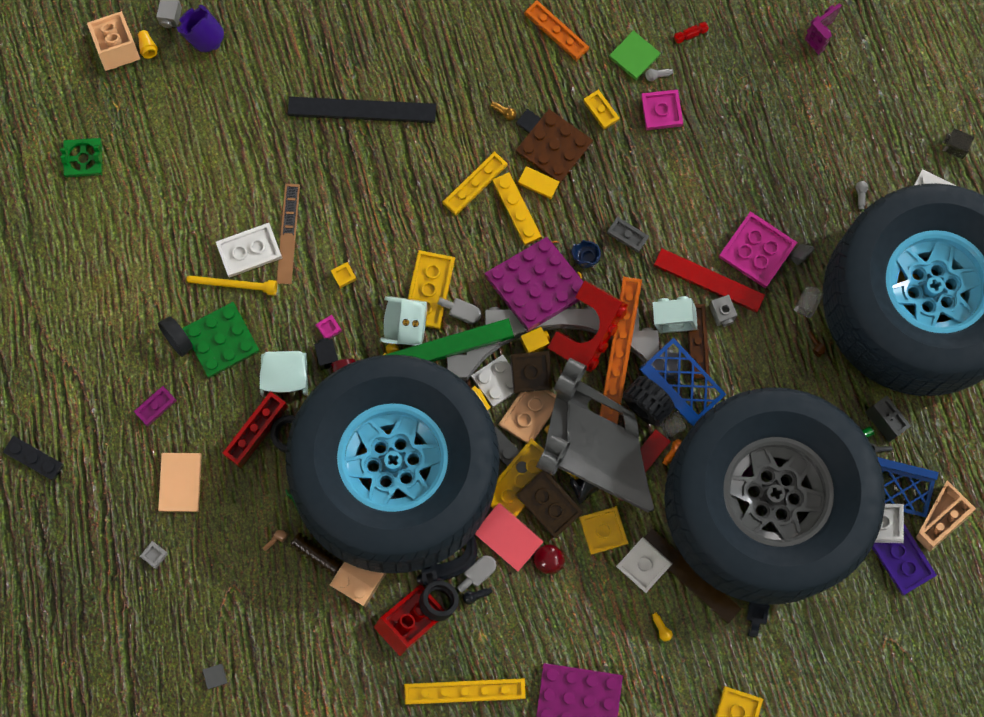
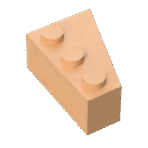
M947 480L919 530L916 539L931 552L969 518L976 508Z

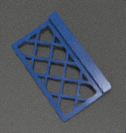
M672 338L639 368L646 378L654 381L670 396L675 409L691 426H694L707 411L726 395L675 338ZM672 344L678 348V357H667V349ZM663 352H665L664 357H659ZM656 359H664V370H656L651 364ZM667 359H678V371H667ZM681 360H689L691 362V371H680ZM658 372L664 373V378ZM667 373H677V384H669L666 381ZM680 373L691 374V385H680ZM694 374H702L705 377L704 385H694ZM680 387H691L690 399L682 398L679 395ZM693 387L704 388V399H693ZM707 388H715L720 394L715 399H707ZM693 401H704L703 410L699 414L693 410Z
M877 457L882 472H888L892 480L884 484V487L894 482L899 489V492L892 496L885 489L887 496L885 504L888 501L891 504H895L892 499L902 494L907 502L904 504L905 513L927 518L935 480H937L939 472ZM902 476L907 477L911 483L904 489L897 482V479ZM921 481L929 482L928 490L921 494L916 484ZM913 487L918 496L909 501L904 491ZM921 499L924 504L923 512L915 511L911 503Z

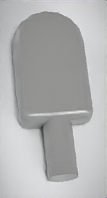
M440 297L437 302L438 305L450 309V316L468 324H475L481 318V311L478 307L461 299L455 298L453 302H450Z
M488 555L479 558L464 572L467 578L456 587L458 591L462 593L471 584L478 587L496 570L495 559Z

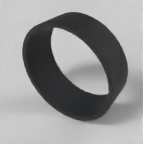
M170 316L158 322L161 332L181 357L193 348L190 339L173 317Z

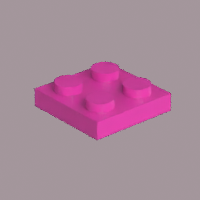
M678 89L641 94L646 130L683 126Z

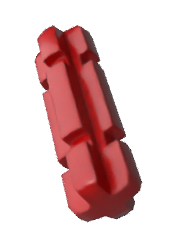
M701 22L698 26L694 25L683 30V32L675 33L674 40L677 44L682 43L684 40L698 36L699 33L708 32L709 27L706 22Z

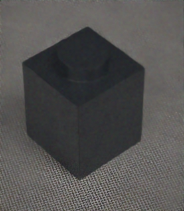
M324 338L314 344L321 370L331 368V364L338 361L333 339Z

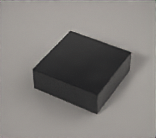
M527 109L517 120L516 125L529 134L541 118Z

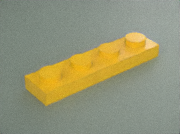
M510 172L492 179L524 246L541 239L542 236Z

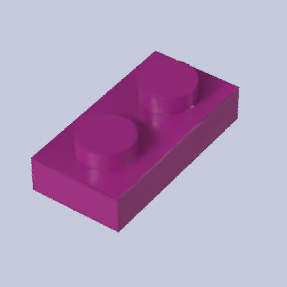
M162 386L140 405L134 413L148 427L177 400Z

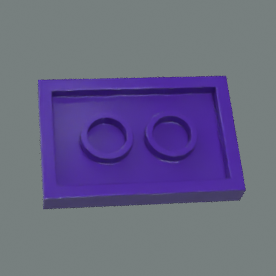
M905 524L904 543H874L872 547L902 596L937 576Z

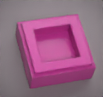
M332 315L316 324L323 338L331 339L342 332Z

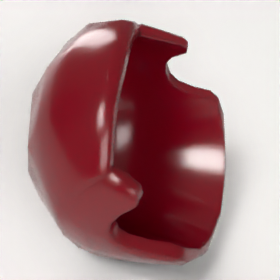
M551 544L542 545L536 550L533 557L534 565L544 574H557L563 569L565 564L564 553L557 546Z

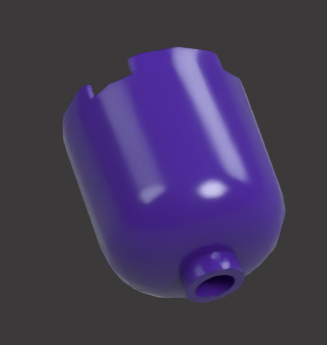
M199 5V8L196 10L190 8L183 14L179 20L181 25L177 27V30L196 50L207 53L220 47L224 38V30L204 5Z

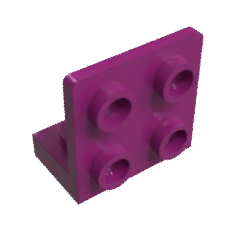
M840 3L835 7L833 5L830 6L821 17L819 15L811 21L812 25L807 29L808 33L805 40L818 55L825 50L832 37L827 26L835 21L842 7Z

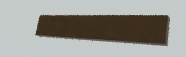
M651 529L644 538L673 563L667 570L729 624L741 608L725 593L704 581L693 571L674 547L655 530Z

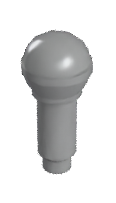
M651 68L646 71L645 77L648 81H654L659 77L672 75L673 70H654Z
M859 181L855 186L858 193L859 210H864L866 193L869 188L865 181Z

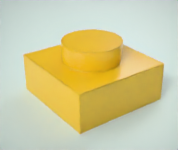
M348 262L331 270L339 288L357 280Z

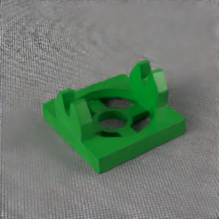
M101 138L63 140V147L60 148L62 153L60 158L64 165L65 177L103 175ZM80 145V152L76 156H69L71 151ZM87 145L94 149L95 154L90 155L87 152ZM82 154L89 156L88 161L85 163H80L78 160ZM91 161H95L94 165L87 169V165ZM70 162H77L80 165V170L73 168Z

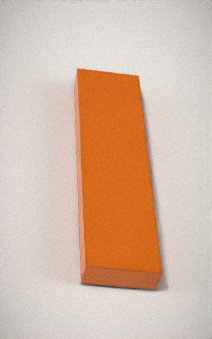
M538 0L524 12L527 18L576 62L589 50V46Z

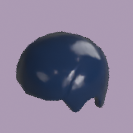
M582 240L579 244H574L572 247L573 260L579 267L590 268L600 261L601 251L594 242Z

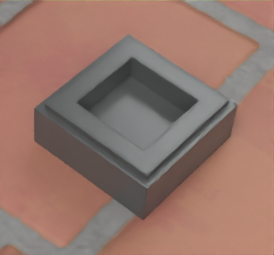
M223 664L203 669L207 689L228 684Z

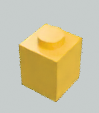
M542 327L520 336V342L526 353L543 351L548 348L549 341H551L548 332L543 331Z

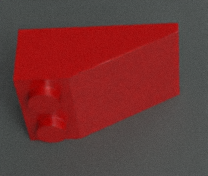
M422 585L416 587L385 613L374 625L375 630L399 656L403 655L439 622L426 617L420 609L419 598L425 589ZM429 594L428 602L431 607L437 611H445Z

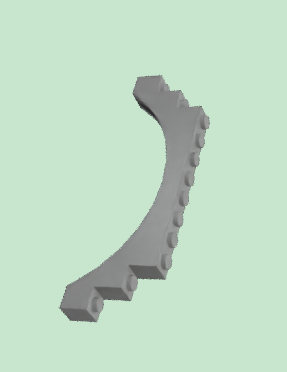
M571 306L532 330L542 327L543 331L570 329L597 334L600 320L597 312L590 306L584 307V309H577V307ZM491 307L489 310H485V325L509 318L514 338L468 351L467 355L461 353L447 357L448 370L464 382H467L485 359L500 347L528 333V331L510 308L508 310H501L499 307ZM637 308L630 352L645 364L659 351L658 330H653V328H643L642 331H639V311ZM667 350V357H678V352L673 353V350ZM663 352L659 357H664L665 352ZM656 359L651 365L656 370H664V359ZM667 359V371H678V359ZM658 372L664 378V373ZM667 373L666 379H677V373Z

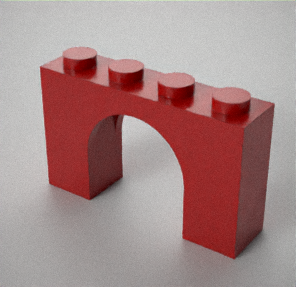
M584 281L575 298L589 305L597 312L600 320L597 334L590 341L579 343L566 334L556 331L548 349L566 360L572 358L586 365V371L591 372L597 367L601 353L606 351L610 337L616 333L618 329L617 324L620 319H623L626 315L628 304L594 284Z

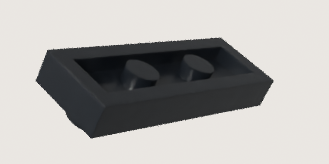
M15 436L11 438L3 453L52 481H55L64 466L63 463Z

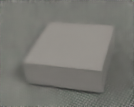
M151 541L139 557L156 569L169 553Z

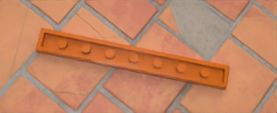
M624 276L619 299L628 304L626 308L627 313L623 319H620L617 324L618 329L613 335L603 395L620 405L642 279ZM601 404L599 416L618 425L620 413Z

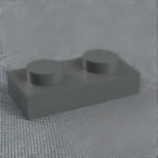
M618 216L607 231L608 235L637 253L640 252L649 238L647 234Z

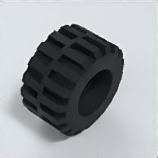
M638 376L622 394L629 408L641 419L654 426H660L675 408L670 396L658 384L646 377Z

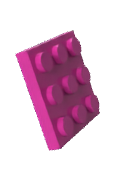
M750 211L719 255V258L766 289L798 242Z

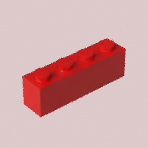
M270 391L222 454L239 468H242L270 432L273 423L287 410V403Z

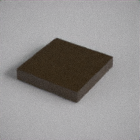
M549 351L510 354L513 393L552 390Z

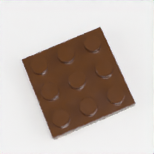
M548 109L516 149V153L561 184L592 145L593 139Z

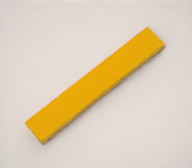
M525 678L404 684L405 705L526 699Z

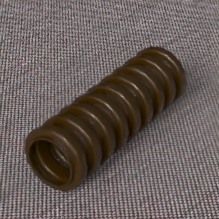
M298 533L292 540L290 547L296 548L295 551H300L301 555H306L305 558H310L311 562L315 561V565H320L321 569L325 568L327 573H331V576L336 575L343 562L338 561L337 557L333 558L332 554H327L328 551H323L322 547H317V543L313 544L312 540H307V536L303 537L302 533Z

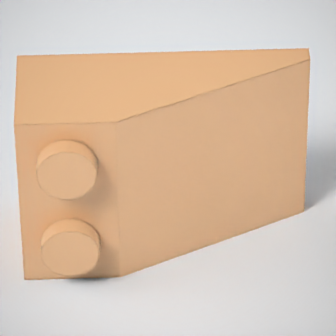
M122 11L87 23L105 71L140 60Z
M344 562L330 586L366 607L386 573L361 569Z

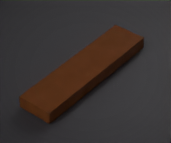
M694 304L697 313L698 330L687 331L688 353L710 376L705 304ZM689 361V369L691 371V362ZM694 374V380L705 379L702 374Z

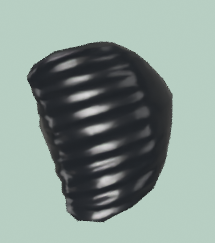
M574 478L570 479L571 487L580 505L586 498L600 489L580 478L578 481Z

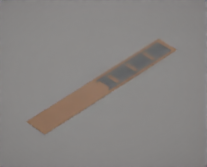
M285 184L279 249L282 259L278 260L277 284H292L300 184Z

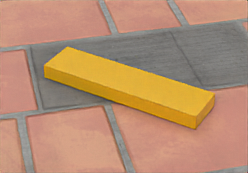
M494 151L443 201V205L457 216L492 182V179H495L508 166V163Z

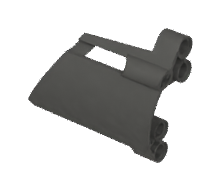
M569 358L554 387V391L557 394L546 444L536 467L553 476L557 469L560 468L647 513L654 511L640 450L639 431L635 414L581 382L587 366ZM595 400L621 413L624 417L625 428L588 409V402Z

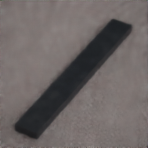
M289 97L288 116L435 123L436 104Z

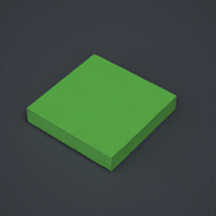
M633 30L609 55V58L632 78L637 80L660 57L661 53Z

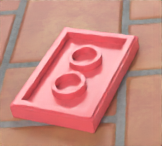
M500 503L491 511L475 533L476 536L518 572L544 542Z

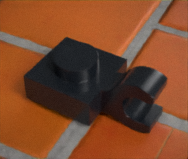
M749 602L745 619L751 622L748 636L756 638L759 633L760 624L766 625L770 605Z

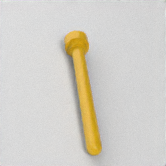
M187 276L186 278L188 283L261 290L267 293V295L273 296L277 292V281L275 280L258 283L199 276Z

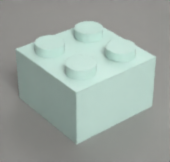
M681 296L677 297V300L662 298L658 299V302H653L654 325L659 333L698 330L696 307L691 298Z

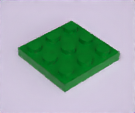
M234 302L182 328L190 339L193 350L209 379L260 352Z

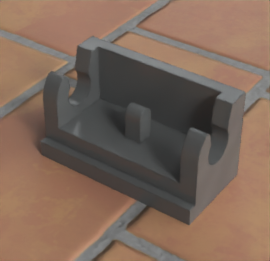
M885 396L865 411L888 442H891L911 427L888 396Z

